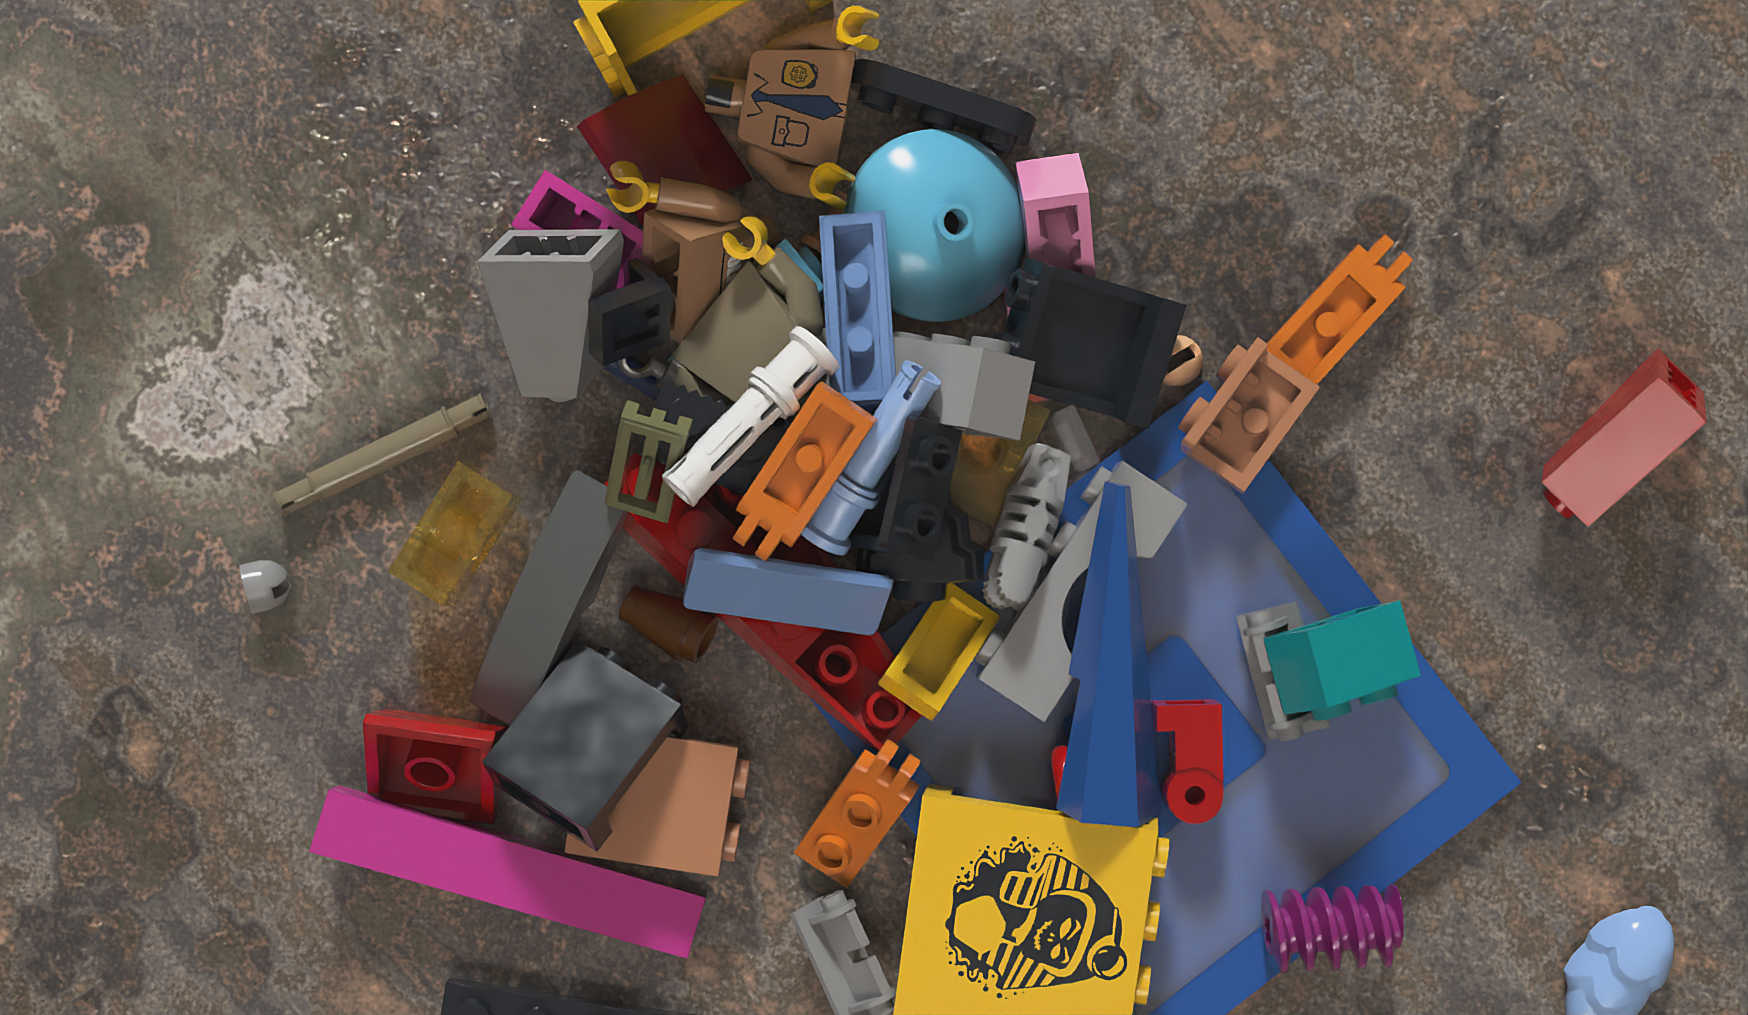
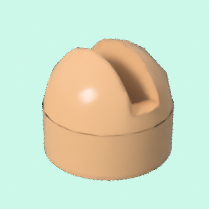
M1177 335L1171 357L1188 347L1194 358L1183 362L1170 373L1166 371L1163 384L1171 387L1184 386L1192 382L1200 374L1203 367V354L1198 344L1191 338Z

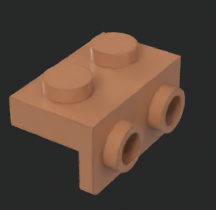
M1259 337L1256 338L1248 351L1240 345L1233 349L1216 374V377L1224 382L1222 387L1210 403L1199 397L1178 426V429L1187 434L1181 442L1180 451L1242 494L1250 486L1320 388L1267 351L1269 344Z

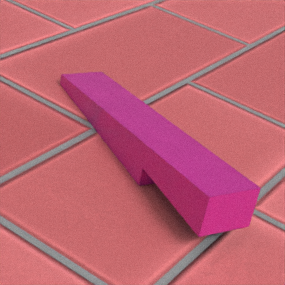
M342 785L328 790L309 852L683 958H688L707 895L579 855L564 853L563 850L470 821L460 823Z

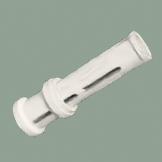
M796 326L789 333L791 342L765 368L757 366L750 373V379L747 381L750 388L669 471L662 475L666 484L687 504L694 507L719 477L743 455L779 416L784 419L788 416L793 417L800 409L798 401L824 374L832 376L839 369L840 366L833 354L806 329Z

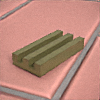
M627 400L620 419L604 505L668 523L676 493L664 480L658 503L648 501L660 441L671 443L665 468L666 472L685 455L693 419L679 416L677 424L665 422L666 411L653 408L650 417L638 414L639 403ZM634 433L646 436L634 496L622 492Z

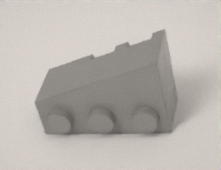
M822 328L821 334L826 340V328ZM894 332L896 376L901 370L902 363L906 360L923 367L910 388V392H914L922 377H925L929 371L941 381V386L934 392L919 417L963 431L962 434L1020 441L1035 366L1034 361L1009 355L1011 343L998 339L972 336L971 341L943 334H932V338L912 333ZM824 374L817 382L820 383L822 381L829 386V375ZM876 410L868 411L872 416L876 412Z

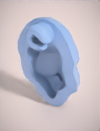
M1652 906L1628 909L1599 921L1589 931L1585 942L1572 954L1563 969L1567 982L1564 1000L1565 1015H1637L1641 1011L1651 993L1661 988L1665 983L1673 962L1675 938L1671 924L1665 919L1660 910Z

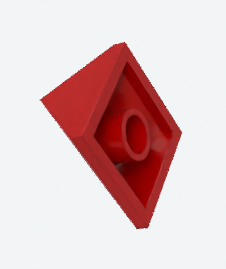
M386 708L366 713L363 721L367 793L441 817L494 824L500 789L494 785L482 761L509 726Z

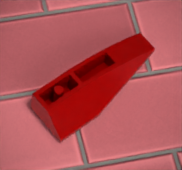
M636 452L629 458L622 492L634 496L642 458ZM657 461L648 501L658 503L663 482L662 475L665 473L666 468L665 464ZM609 479L604 483V485L608 486ZM715 483L698 500L694 507L687 504L676 494L668 523L628 512L622 527L684 587L688 560L698 548L756 556L755 552L768 534L766 530L758 526L744 547L734 541L735 533L746 518L736 511L744 494ZM801 536L792 548L780 541L769 557L837 568L825 550ZM714 613L780 673L877 753L888 739L897 744L922 717L916 710L878 685V682L895 658L878 630L872 635H863Z

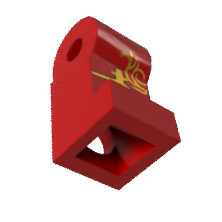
M1214 699L1153 700L1151 704L1154 730L1157 732H1168L1169 770L1164 775L1161 783L1162 800L1174 816L1185 823L1200 824L1207 822L1216 816L1220 810L1224 796L1222 704Z

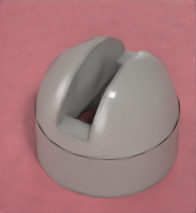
M258 560L239 565L244 590L252 614L268 611L283 604L289 595L291 584L286 580L288 573L282 565L272 560Z

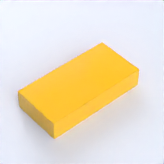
M947 584L946 599L932 601L878 682V685L932 721L947 701L1001 616L955 584Z

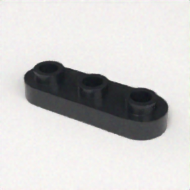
M857 59L855 62L850 88L858 92L856 102L864 107L891 114L894 106L917 113L916 121L927 128L953 131L954 126L979 134L977 141L990 149L1004 153H1013L1015 145H1029L1037 119L1020 108L878 61Z

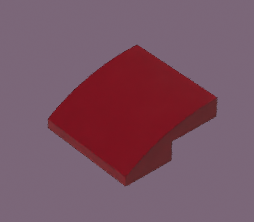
M683 74L619 100L584 119L577 126L618 190H625L633 184L620 182L613 177L610 167L618 161L632 162L639 168L646 182L659 184L661 177L703 184L734 194L752 180V177L710 114L705 112L704 105ZM647 202L641 209L634 212L643 227L644 212L655 209L656 203Z

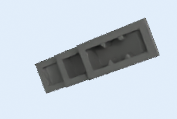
M579 470L574 471L570 475L538 537L488 648L468 701L508 725L514 722L567 654L582 613L595 601L628 514L627 511L604 505L607 486Z

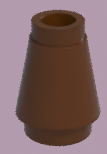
M637 585L633 586L628 592L619 611L620 620L628 623L630 627L678 663L686 659L696 664L702 659L714 638L719 621L717 617L706 611L692 610L684 607L682 598L649 589L645 590Z

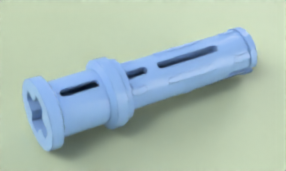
M908 360L902 363L900 372L873 415L878 420L802 532V535L819 548L832 554L845 555L851 547V541L848 537L866 509L875 508L879 502L880 488L877 483L900 447L906 418L908 416L919 417L934 392L941 386V381L929 371L925 377H922L914 392H910V388L923 369L922 366Z

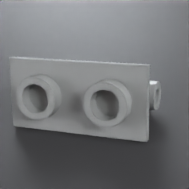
M1298 601L1237 615L1236 620L1268 739L1278 738L1279 742L1300 738L1304 736L1305 732L1331 727L1329 719L1314 721L1311 711L1292 714L1283 713L1263 638L1304 625Z
M835 888L792 912L790 916L835 1015H887L894 1011V1003L891 998L896 995L893 987L889 986L876 955L869 957L864 946L870 942L854 907L857 905L854 899L847 900L843 890L839 891L838 888Z

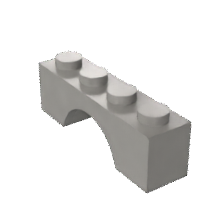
M1124 461L1116 463L1111 472L1103 466L1097 470L1080 497L1089 504L1076 525L1065 520L1053 536V543L1048 552L1053 557V560L1041 578H1037L1036 584L1032 586L1033 592L1030 593V599H1026L1025 603L1013 605L1012 603L1011 607L1018 611L1006 631L1003 633L994 627L973 659L982 665L976 675L979 680L1043 722H1045L1074 678L1068 674L1072 655L1063 635L1062 611L1065 598L1072 584L1089 567L1105 481L1130 486L1138 558H1153L1188 505Z

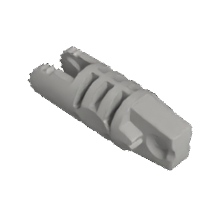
M1036 443L1028 447L1008 487L1000 518L995 528V534L989 547L992 555L985 575L986 582H983L984 589H982L984 592L983 598L987 601L986 604H990L992 608L998 607L1003 609L1011 607L1012 603L1013 605L1025 603L1026 599H1030V593L1033 592L1032 586L1036 584L1040 568L1046 565L1048 552L1052 546L1053 536L1059 523V516L1064 507L1071 461L1070 455L1048 445Z

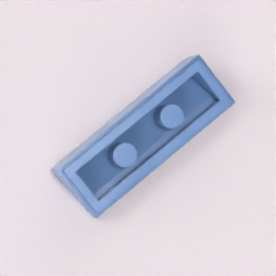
M885 210L819 216L827 349L833 354L840 366L832 376H829V386L865 411L876 410L896 378Z
M698 548L688 560L683 605L692 610L872 635L880 624L892 589L893 579H889V576L772 558L765 562L758 556Z

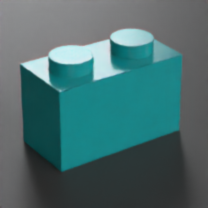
M1400 600L1356 608L1263 638L1284 714L1311 711L1314 721L1339 717L1352 712L1351 700L1358 698L1360 705H1365L1398 696L1396 684L1421 676Z

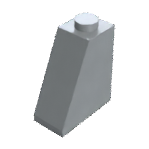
M621 229L508 230L477 261L522 397H544L556 402L572 400L580 396L589 383L604 368L589 354L588 299L617 289L624 244Z

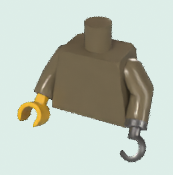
M744 217L740 221L753 233L755 239L754 246L752 248L742 246L737 238L728 232L722 238L723 247L733 258L744 260L753 257L759 265L747 261L672 353L675 360L670 358L664 364L653 357L641 369H634L628 366L626 358L619 360L618 364L627 376L633 378H645L653 375L657 378L655 386L661 389L663 383L672 380L676 388L685 385L688 393L697 389L700 397L710 394L713 402L722 399L725 406L728 407L735 404L750 388L747 383L750 379V373L757 366L765 368L791 342L789 333L796 326L809 331L827 347V342L821 334L824 321L817 285L780 247L773 250L767 244L768 231L763 221L757 217ZM816 382L809 389V391L798 401L800 409L795 414L796 416L805 404V402L807 401V399L809 398V396L811 395V393L813 392L818 382Z

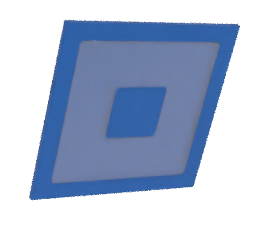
M1205 381L1152 422L1149 429H1143L1066 489L1064 507L1059 516L1057 526L1058 530L1065 520L1076 525L1089 505L1080 497L1092 477L1101 466L1111 472L1115 464L1124 461L1188 504L1153 558L1143 559L1137 557L1151 701L1214 699L1222 704L1224 796L1222 806L1216 816L1200 824L1185 823L1175 817L1162 800L1160 791L1161 814L1155 818H1158V837L1169 839V850L1165 877L1152 876L1148 901L1160 902V913L1155 942L1147 940L1142 942L1140 964L1151 966L1146 1005L1134 1003L1132 1015H1226L1280 973L1273 954L1267 952L1264 943L1261 921V899L1264 890L1272 891L1278 905L1280 904L1283 892L1290 888L1299 891L1304 903L1306 902L1308 892L1313 887L1324 889L1330 902L1334 890L1339 886L1350 888L1356 900L1360 889L1364 885L1375 886L1379 893H1382L1386 887L1396 882L1522 783L1414 644L1413 648L1421 676L1396 684L1398 696L1365 705H1360L1359 699L1356 698L1350 701L1352 712L1329 719L1331 724L1329 728L1305 732L1304 736L1283 742H1279L1278 738L1268 739L1236 616L1298 601L1304 625L1349 610L1382 603L1269 459L1244 494H1242L1180 451L1181 442L1187 434L1178 429L1179 424L1199 397L1210 403L1217 393L1208 381ZM990 549L984 553L985 575L992 555ZM1049 554L1046 565L1040 568L1038 579L1041 578L1053 560V557ZM1088 568L1072 584L1063 605L1062 630L1071 655ZM986 579L985 581L953 583L1001 616L994 627L1003 633L1018 613L1012 607L999 609L998 607L992 608L990 604H986L987 601L983 598L984 592L982 591L984 589L983 582H986ZM922 601L880 634L894 657H896L932 601ZM972 660L939 713L932 721L922 715L897 743L899 748L888 763L898 770L909 754L921 760L910 778L920 786L900 814L914 834L917 836L922 795L928 783L954 787L953 795L1057 811L1051 752L1057 746L1068 747L1080 680L1075 677L1072 679L1045 722H1043L979 680L976 675L982 665ZM811 699L856 759L859 758L864 749L875 756L877 755L874 749ZM1154 730L1159 786L1161 789L1162 779L1169 770L1168 732H1157ZM1292 953L1290 964L1300 957L1299 953Z

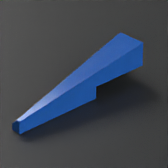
M1105 481L1068 673L1079 679L1080 685L1056 808L1080 823L1140 827L1161 814V796L1131 489L1129 485Z

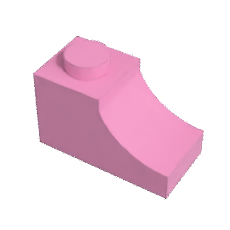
M1079 153L1015 162L1027 258L1096 278L1089 191Z

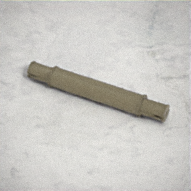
M481 392L450 409L443 406L440 410L312 472L308 471L306 478L280 491H275L274 498L278 507H281V512L286 517L290 513L317 500L324 503L327 499L455 437L459 438L460 431L487 418H492L491 410L487 402L485 403V398Z

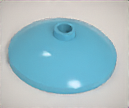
M928 129L894 138L877 149L864 162L855 176V182L851 183L843 214L885 210L892 311L914 320L942 322L957 320L977 313L996 300L1009 285L1012 275L1018 269L1025 248L1018 185L1003 161L987 146L967 135L949 130ZM948 211L953 212L959 221L958 230L954 235L950 234L944 226V217Z

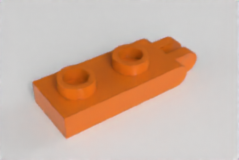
M1386 234L1368 251L1360 244H1357L1267 342L1269 344L1267 351L1317 385L1405 289L1406 286L1397 278L1410 265L1413 259L1403 251L1387 268L1381 265L1378 261L1394 244V241Z
M824 382L818 383L738 504L736 511L746 518L735 533L733 540L744 547L758 526H760L768 534L755 552L756 556L766 562L780 541L792 548L878 419Z
M889 739L876 756L864 749L794 851L795 855L845 888L852 882L920 786L910 778L921 760L909 754L898 770L890 766L888 763L899 746Z

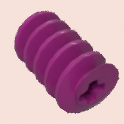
M1390 884L1386 887L1383 897L1375 886L1364 885L1359 891L1357 900L1350 888L1339 886L1334 890L1331 902L1325 890L1320 887H1313L1308 892L1305 903L1299 891L1294 888L1286 889L1283 892L1279 905L1272 891L1264 890L1262 893L1261 921L1264 943L1267 952L1273 954L1280 973H1287L1292 953H1299L1307 972L1314 970L1318 952H1325L1332 970L1340 969L1344 951H1351L1358 969L1366 968L1370 950H1377L1384 968L1392 967L1395 951L1401 947L1404 935L1402 899L1400 891L1395 884Z

